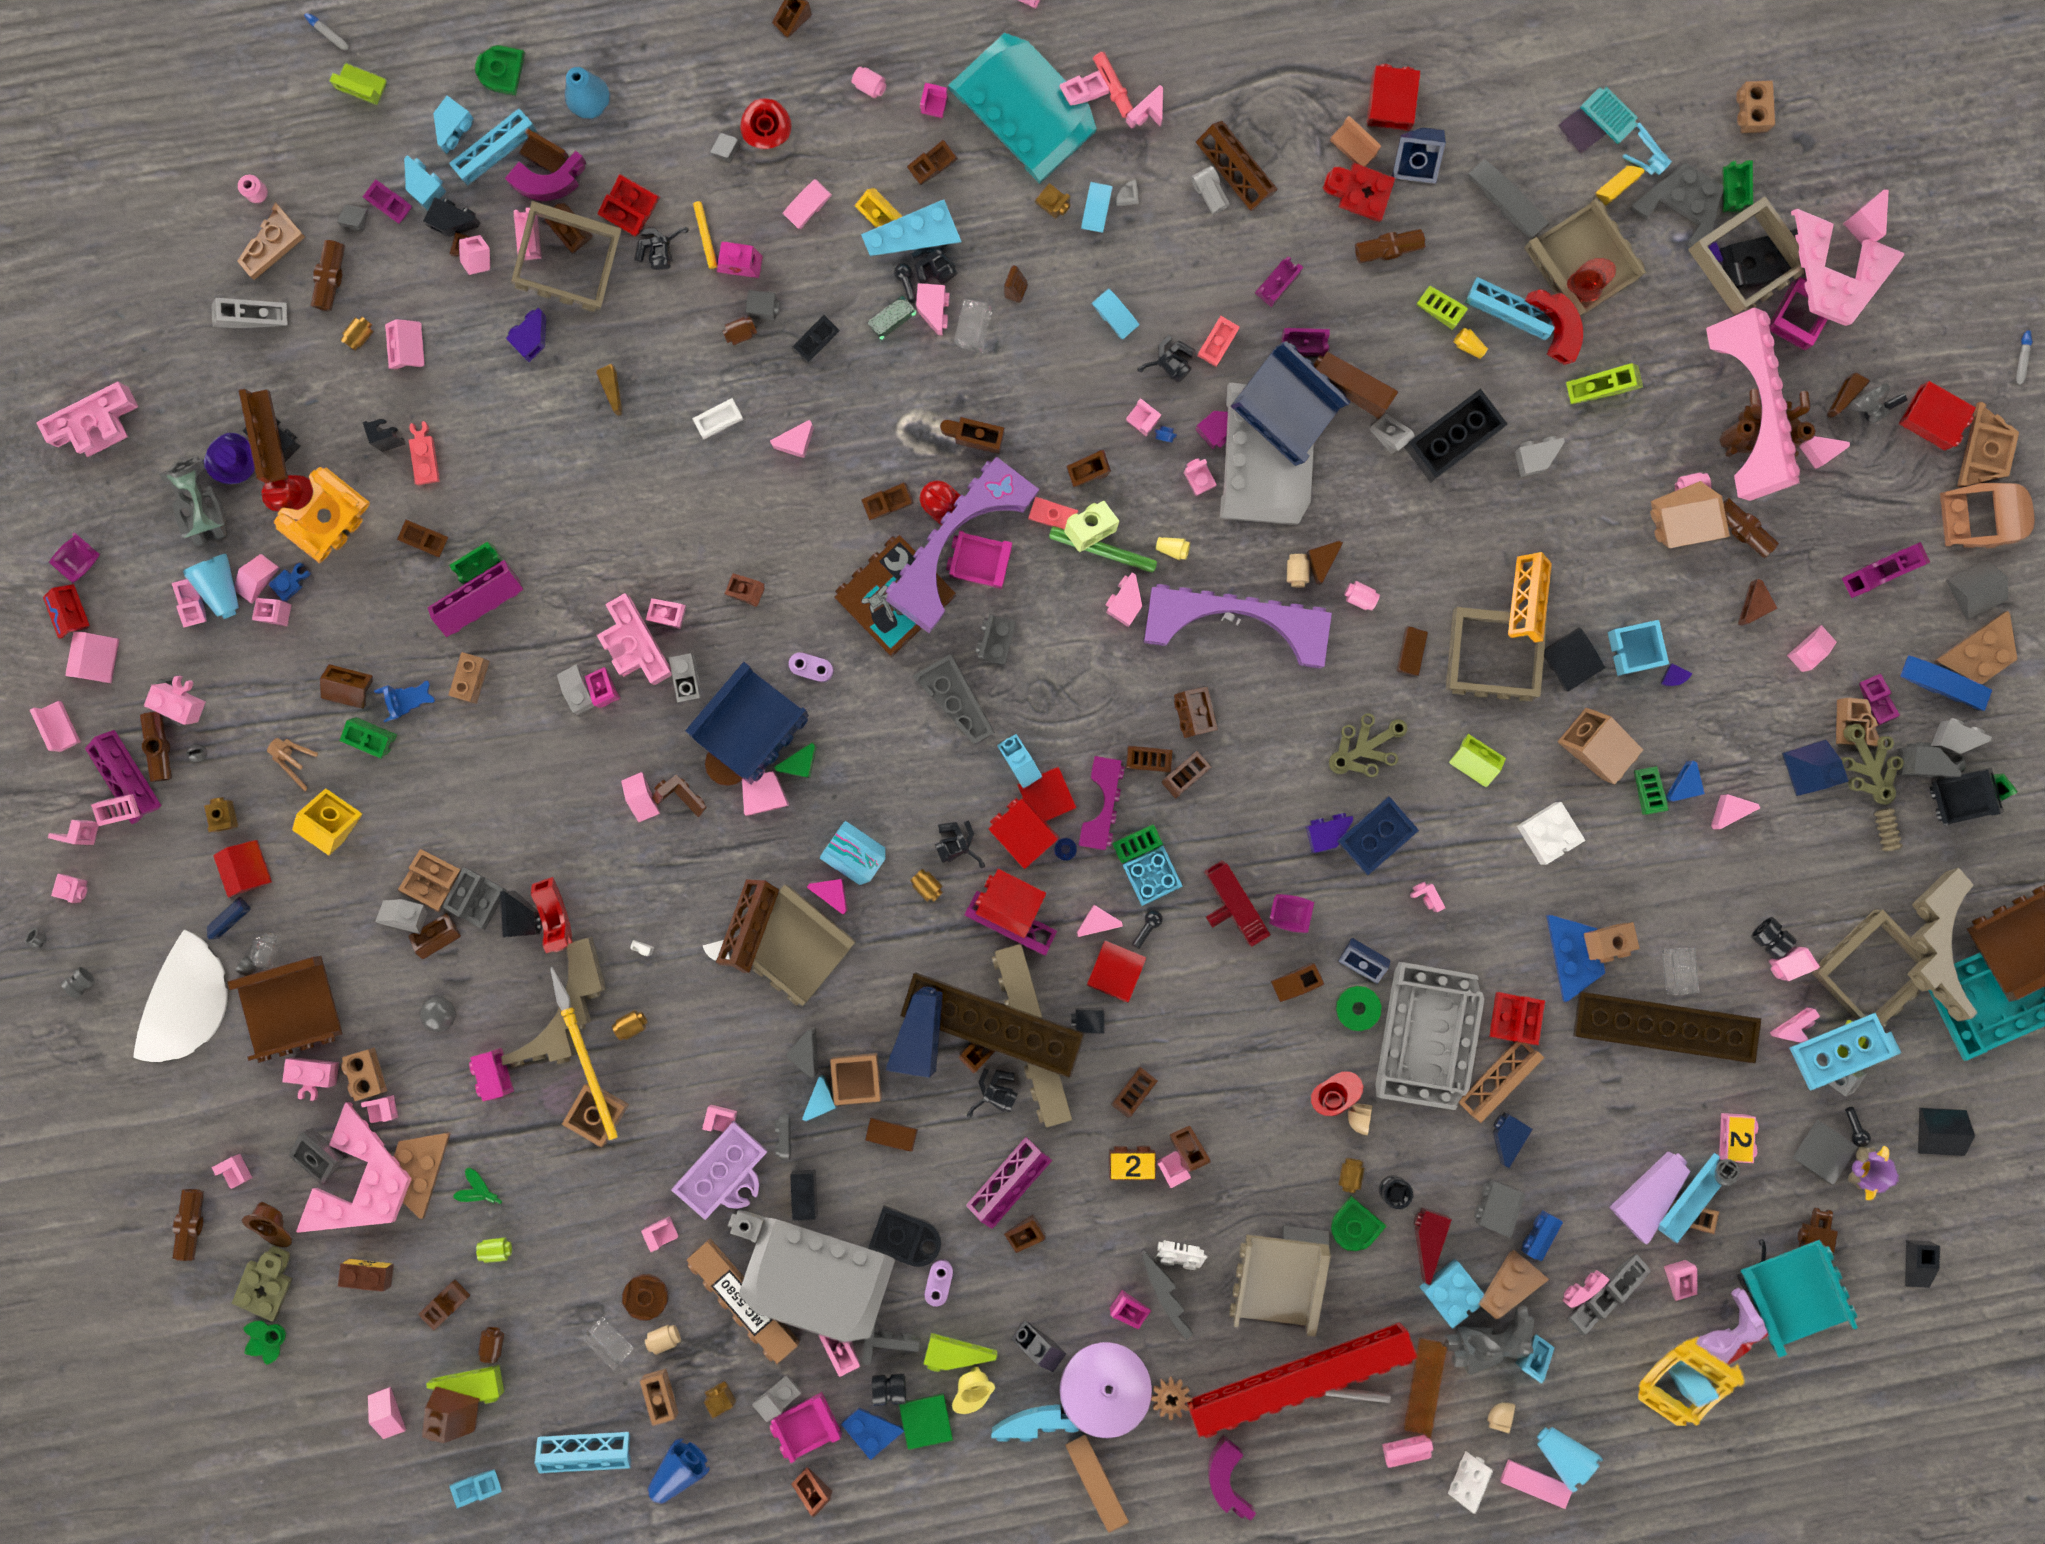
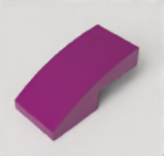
M377 179L374 180L362 196L398 224L402 222L413 207Z
M1881 673L1859 683L1863 698L1868 699L1871 706V714L1876 719L1878 726L1900 716L1889 696L1891 691Z

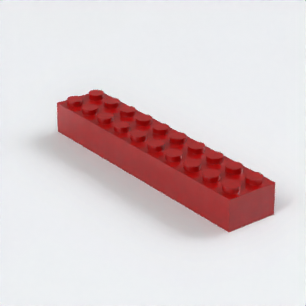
M1399 1322L1192 1397V1401L1187 1402L1199 1437L1209 1438L1216 1435L1217 1431L1221 1429H1234L1243 1421H1256L1261 1418L1260 1415L1265 1413H1278L1282 1411L1284 1406L1290 1404L1291 1406L1300 1405L1306 1398L1322 1397L1328 1390L1344 1389L1350 1382L1366 1381L1372 1374L1378 1373L1381 1375L1388 1373L1394 1366L1400 1365V1367L1410 1365L1413 1363L1412 1360L1417 1358L1408 1331Z

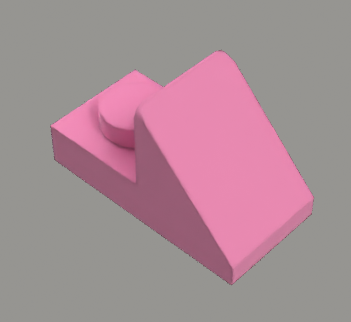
M1161 85L1127 114L1126 123L1131 128L1137 124L1139 126L1148 119V114L1161 126L1163 88Z
M651 598L646 620L681 629L686 606Z
M1806 1008L1771 1031L1770 1034L1777 1038L1800 1043L1805 1042L1808 1038L1802 1029L1806 1030L1815 1024L1814 1020L1819 1018L1820 1015L1815 1009Z

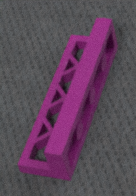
M112 730L95 736L86 746L85 750L115 798L130 794L134 795L140 816L130 818V823H138L144 815L158 810L161 807L160 802L116 731ZM126 801L129 812L132 813L128 801Z
M976 891L964 914L965 916L1046 956L1057 930L1034 919L1032 924L1038 926V928L1033 929L1031 925L1030 930L1027 932V934L1032 933L1033 939L1028 936L1022 938L975 914L976 910L973 907L981 893ZM1044 929L1051 933L1046 945L1036 940L1035 931Z
M1025 1137L966 1206L983 1224L993 1229L1052 1162V1159L1042 1152L1029 1138ZM1029 1146L1033 1152L1027 1158L1022 1159V1152ZM1011 1165H1016V1171L1012 1175L1007 1176V1169ZM996 1182H1001L998 1192L992 1193L993 1185ZM981 1199H986L984 1208L979 1212L975 1206Z

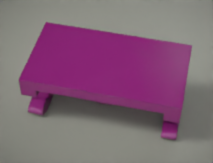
M1286 257L1257 289L1255 294L1272 308L1301 274L1304 267L1300 264L1294 265L1291 262V257Z
M1284 328L1282 343L1287 341L1297 348L1298 353L1303 357H1319V355L1324 357L1329 350L1328 338L1330 336V329Z

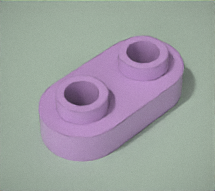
M795 653L789 659V668L795 675L818 682H826L833 676V666L825 659L805 653ZM798 660H803V667H796V662ZM820 666L825 667L826 671L824 674H818L817 670Z
M946 1260L935 1261L930 1269L925 1290V1300L931 1306H941L945 1303L948 1296L953 1268ZM939 1269H944L946 1274L944 1276H939L937 1274V1271ZM934 1291L940 1293L938 1299L932 1297Z

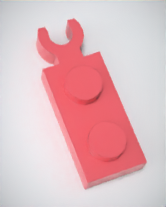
M423 421L422 429L416 431L415 424L411 423L409 428L411 433L414 434L415 439L409 440L415 484L423 485L440 482L434 440L431 436L426 437L429 426Z

